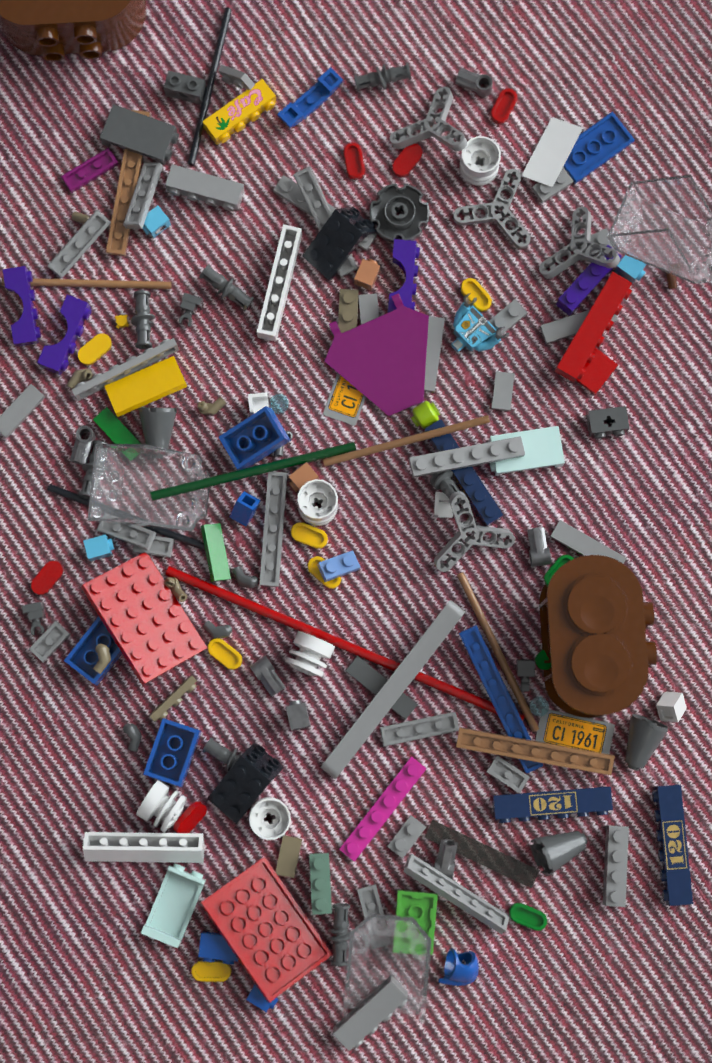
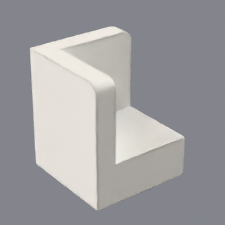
M267 392L248 394L250 416L265 406L269 407Z
M436 492L434 517L452 518L453 512L449 498L443 492Z
M663 693L656 705L660 721L679 722L686 710L683 693Z

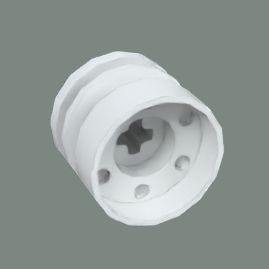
M477 136L467 141V146L461 153L460 172L468 183L483 186L495 179L501 159V151L498 144L493 139L485 136Z
M315 479L308 481L301 487L298 493L297 503L300 516L305 522L313 526L328 524L337 514L338 496L336 489L324 480ZM315 502L321 504V508L315 506Z
M298 631L293 643L300 650H290L289 653L296 656V659L287 657L285 662L290 664L295 670L309 676L323 677L324 672L318 670L317 666L326 669L327 665L320 661L321 657L330 659L335 646L312 635Z
M158 780L146 795L136 815L146 822L155 816L154 827H157L163 821L164 823L160 831L165 833L179 818L187 797L182 795L178 801H175L179 792L175 791L170 797L167 796L170 786Z
M266 797L256 801L249 813V824L253 832L266 840H275L283 836L291 823V815L287 806L279 799L273 797ZM270 812L271 815L275 816L272 819V823H269L267 820L264 821V818L267 817L266 813Z

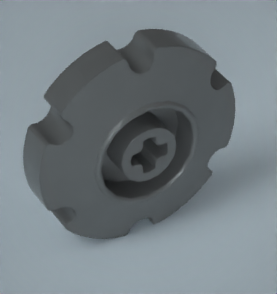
M396 183L385 186L377 192L379 199L377 201L372 200L370 205V221L378 226L376 233L382 239L394 243V239L412 241L417 239L422 234L420 227L428 225L430 214L429 204L421 201L423 193L412 185L404 184L403 188H399ZM400 211L403 212V214H399V216L396 215V213H399Z

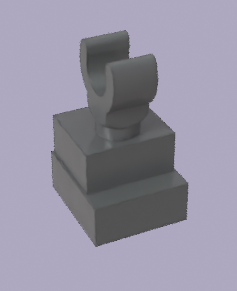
M184 292L180 308L185 312L179 318L180 325L184 319H188V327L192 326V314L196 313L197 307L202 309L204 303L202 298Z
M43 602L22 606L23 613L28 614L29 620L32 621L30 629L32 635H35L36 627H40L41 633L45 632V628L39 620L46 618Z
M516 659L517 676H521V691L529 692V677H534L535 660Z

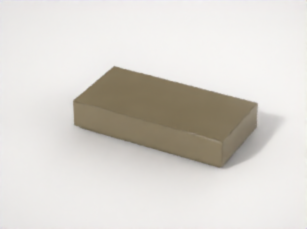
M283 835L275 871L277 875L295 877L302 839Z

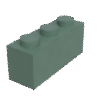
M329 852L310 853L312 915L332 914Z

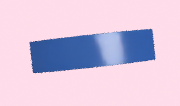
M329 68L317 79L316 84L293 104L290 102L277 116L289 128H292L318 109L338 89L344 80L332 68Z

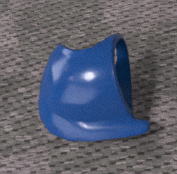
M453 948L449 949L444 965V978L438 979V982L453 986L471 984L477 978L479 972L476 954L472 951L458 954Z

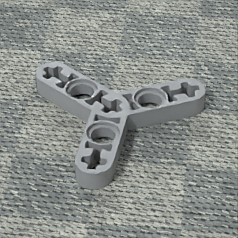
M441 87L435 92L426 119L401 128L390 135V141L395 149L405 148L429 137H434L454 151H461L467 146L465 135L445 122L453 101L450 88ZM443 108L440 113H435L437 109ZM420 130L419 134L412 135L414 131ZM450 131L448 135L441 136L443 132Z
M516 169L506 171L493 203L458 207L454 211V222L459 226L496 222L516 248H527L531 240L530 235L509 210L521 180L520 172ZM513 174L515 175L516 180H513L512 185L510 187L508 186L510 180L509 177H511ZM504 190L509 191L511 197L503 199L500 193ZM495 208L498 210L503 209L502 215L505 218L503 222H501L502 216L499 213L495 214ZM483 210L485 217H476L475 211ZM470 211H472V219H470V216H465L464 220L457 217L460 212H463V215H469ZM512 221L515 223V229H506L505 223ZM518 229L520 230V231L518 232V235H519L521 238H523V237L526 238V239H525V244H524L523 242H520V243L518 242L519 237L517 236V234H515V233L518 231Z
M578 207L573 212L571 243L540 264L539 271L544 278H554L580 259L606 268H614L619 264L620 257L614 249L590 241L592 216L586 207ZM580 229H585L582 235H577ZM599 250L598 255L594 257L591 256V253L593 251ZM563 256H569L565 262H560Z
M457 491L451 494L449 502L458 532L435 556L434 564L439 571L446 572L457 563L472 545L510 548L515 542V537L508 529L476 525L466 495L463 492ZM457 498H461V505L463 508H459L458 504L456 503ZM466 513L469 515L467 521H459L462 514ZM472 532L473 535L470 537L469 535L467 536L466 533ZM485 533H492V537L489 540H483ZM507 535L509 539H506L505 542H503L501 538H505ZM455 544L461 545V549L458 552H452V547ZM441 560H443V561L446 560L447 563H446V564H443V563L441 564L440 561H441Z

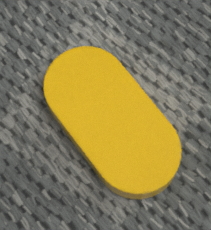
M467 278L462 282L461 293L465 297L468 293H471L468 296L470 302L475 297L477 298V301L472 306L479 312L487 311L491 307L492 299L479 282L473 278Z
M104 333L93 337L80 348L78 352L80 362L84 365H92L112 347L110 337Z
M298 522L291 528V536L295 541L312 548L322 549L328 542L327 534L323 530L311 525Z
M319 556L311 558L308 562L309 572L325 587L329 589L337 588L341 583V577L324 582L317 566L324 559Z
M215 638L209 642V654L226 668L236 670L241 666L243 661L241 654L224 640Z
M202 960L193 965L191 973L197 981L224 982L231 975V967L229 964L222 963V961L205 962Z

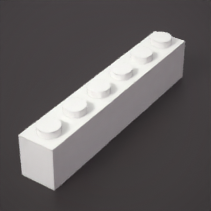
M283 224L257 329L258 338L275 342L277 340L301 243L302 228Z
M85 832L83 853L85 861L203 863L205 845L204 836L201 833Z

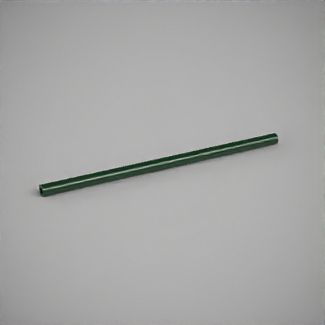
M354 442L151 491L150 495L152 501L305 464L306 462L309 463L356 451V446Z

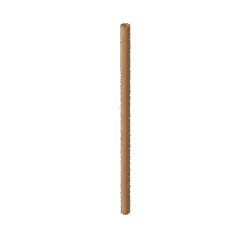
M33 278V282H30L31 286L172 288V282Z
M489 415L337 455L323 459V463L326 467L490 423Z
M462 572L457 577L529 727L534 732L539 727L464 572Z

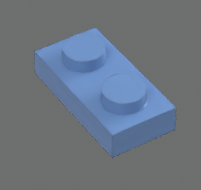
M353 550L319 562L317 565L324 582L361 568Z

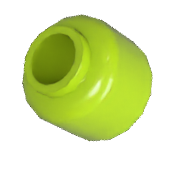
M424 401L412 410L414 416L411 419L416 427L421 426V428L425 429L439 420L438 416L441 414L433 402Z

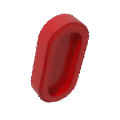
M507 88L500 92L490 113L491 120L494 123L503 124L508 120L517 102V93L513 89Z
M348 143L343 149L346 172L350 179L359 180L365 174L362 149L357 143Z
M418 144L405 147L393 162V173L398 177L408 176L422 158V148Z
M57 561L47 562L31 582L33 592L38 595L47 594L62 577L64 572L63 566Z
M200 801L192 803L175 822L174 832L190 833L207 812L206 806Z

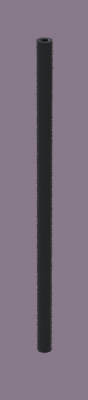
M228 7L224 10L187 162L191 166L195 165L204 128L202 121L207 116L232 9Z
M49 484L47 488L49 492L205 551L204 543L97 501L82 498L78 494Z

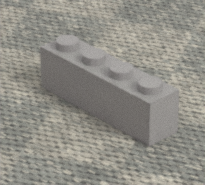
M173 164L165 184L167 191L171 195L187 196V199L192 201H205V204L210 206H223L222 208L228 211L239 210L245 191L244 184Z
M606 825L603 905L626 907L629 827Z
M390 975L333 1027V1035L348 1051L353 1047L355 1049L363 1043L364 1037L368 1034L372 1035L382 1021L386 1022L391 1018L392 1012L396 1008L400 1009L407 1003V991Z

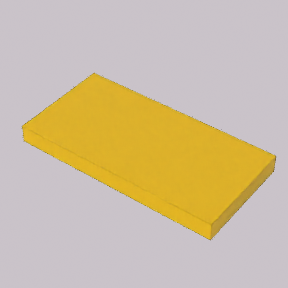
M172 356L104 387L117 417L184 389L187 387V384L175 357Z

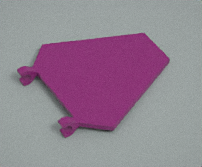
M399 293L391 296L397 308L396 310L344 333H341L337 321L330 323L329 327L334 335V339L325 359V362L388 416L423 402L425 391L429 316L405 307Z

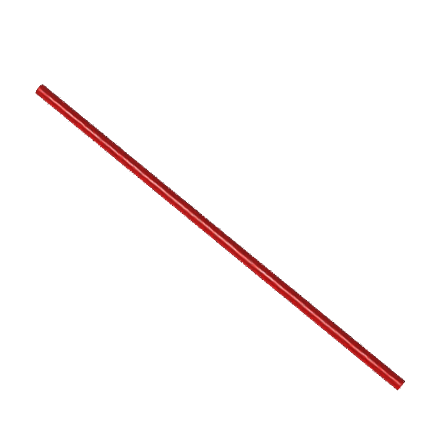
M168 566L165 575L175 577L179 581L297 631L312 635L394 672L400 665L396 661L171 566ZM419 672L413 679L498 715L492 702L422 672ZM519 714L523 721L524 715Z

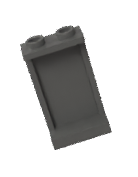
M114 104L100 136L101 143L109 147L112 144L158 160L164 166L166 161H170L172 156L171 148L173 144L177 143L179 138L176 126Z

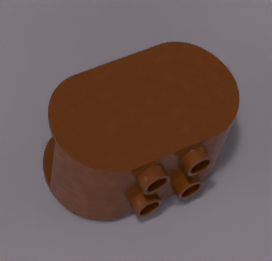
M0 0V26L9 42L27 54L42 56L44 60L53 62L63 60L65 54L79 53L80 57L84 59H97L102 56V52L121 49L135 39L141 31L146 18L145 0Z
M587 555L575 558L565 563L554 573L548 587L544 585L539 598L542 650L545 651L549 660H544V663H551L550 669L543 670L544 685L551 701L564 712L583 718H597L627 708L637 700L644 690L649 674L648 668H650V665L657 664L655 641H646V629L649 625H654V607L652 602H644L640 582L634 573L620 561L602 555Z

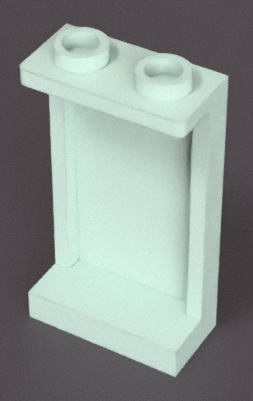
M559 426L490 436V442L521 436L525 451L523 457L490 463L491 472H495V476L503 473L550 466L562 467L565 464Z
M176 863L173 866L169 865L167 868V873L141 934L178 948L206 879H203V874L192 871V873L184 871L185 867Z

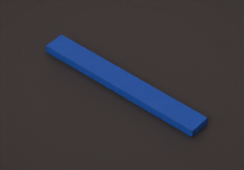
M477 625L459 632L507 735L531 740ZM519 759L526 774L544 766L540 762Z

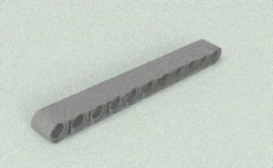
M452 600L447 603L320 767L336 780L466 611Z

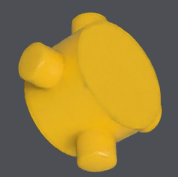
M127 314L115 316L116 328L129 327Z

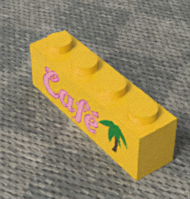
M261 79L251 90L247 89L202 121L204 129L217 145L225 143L233 133L242 131L247 123L256 121L261 113L271 110L275 103H277L276 95L266 82Z

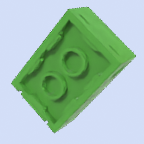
M397 890L393 951L400 952L401 950L406 953L433 955L437 893Z

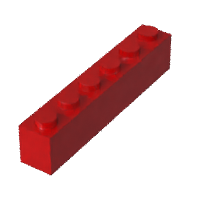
M614 272L611 273L555 370L557 374L573 383L577 378L581 380L586 371L583 368L586 362L590 364L595 356V353H593L595 346L600 347L604 340L602 334L605 330L609 332L614 323L611 320L613 315L618 316L623 308L620 303L623 298L627 300L631 294L630 286L632 282Z

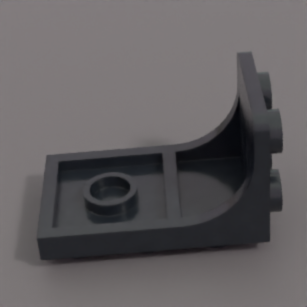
M355 207L335 209L302 257L328 280H332L356 246L367 236L375 234L374 224L370 220L364 219L360 215V211Z
M253 743L239 757L207 799L237 824L267 786L282 771L283 766L279 760L270 756L262 746Z

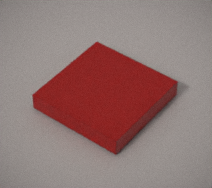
M595 347L593 350L595 356L590 364L586 362L583 367L586 369L581 380L576 379L579 384L594 395H596L618 367L616 362Z

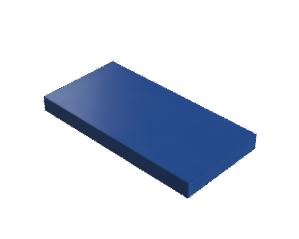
M612 111L579 135L563 167L573 182L577 184L634 143L635 139Z

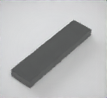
M359 656L346 669L348 674L374 695H377L388 681ZM402 693L391 708L406 720L418 704Z

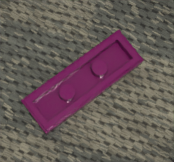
M106 148L65 173L61 178L69 191L73 193L119 164L110 149Z

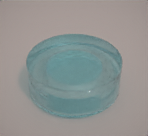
M276 394L270 399V408L275 413L282 414L287 411L289 402L285 395Z
M536 697L530 703V710L537 717L545 716L549 711V703L543 697Z

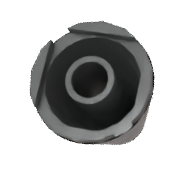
M141 407L138 412L148 454H152V458H163V454L168 452L177 408Z
M632 714L625 762L628 763L627 767L639 771V768L643 769L668 732V726L656 720L651 721L645 716Z
M579 831L537 837L531 840L534 845L530 846L537 866L543 867L544 871L541 872L545 876H549L585 850L587 838Z

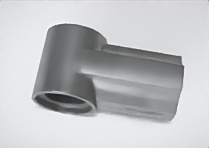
M463 68L459 70L455 81L456 85L472 90L480 97H487L491 94L492 79L486 74L479 75ZM481 84H487L488 87H487V88H481L480 85H481Z
M83 425L77 429L76 440L70 458L71 462L80 465L88 462L92 443L96 438L95 433L90 427ZM84 432H90L88 439H81Z
M544 527L527 530L531 566L551 564V554L549 547H547Z
M266 656L249 666L258 680L262 681L272 697L286 688Z
M445 839L440 842L434 868L453 879L457 843L453 840Z

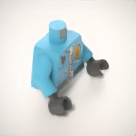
M471 293L464 297V302L456 312L453 327L455 328L454 335L457 339L451 346L456 352L461 351L465 346L471 352L474 350L478 352L490 350L501 341V338L509 336V333L504 334V336L501 333L505 327H499L496 330L474 306L470 307V305L477 301L476 297L472 302L468 300V296Z

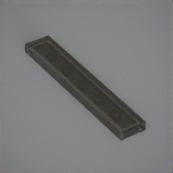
M432 820L424 837L439 845L441 840H453L457 843L456 853L529 888L533 887L540 871Z

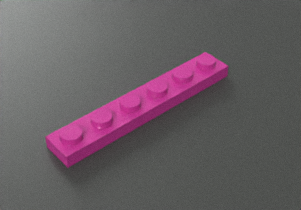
M411 756L339 850L355 862L427 768Z

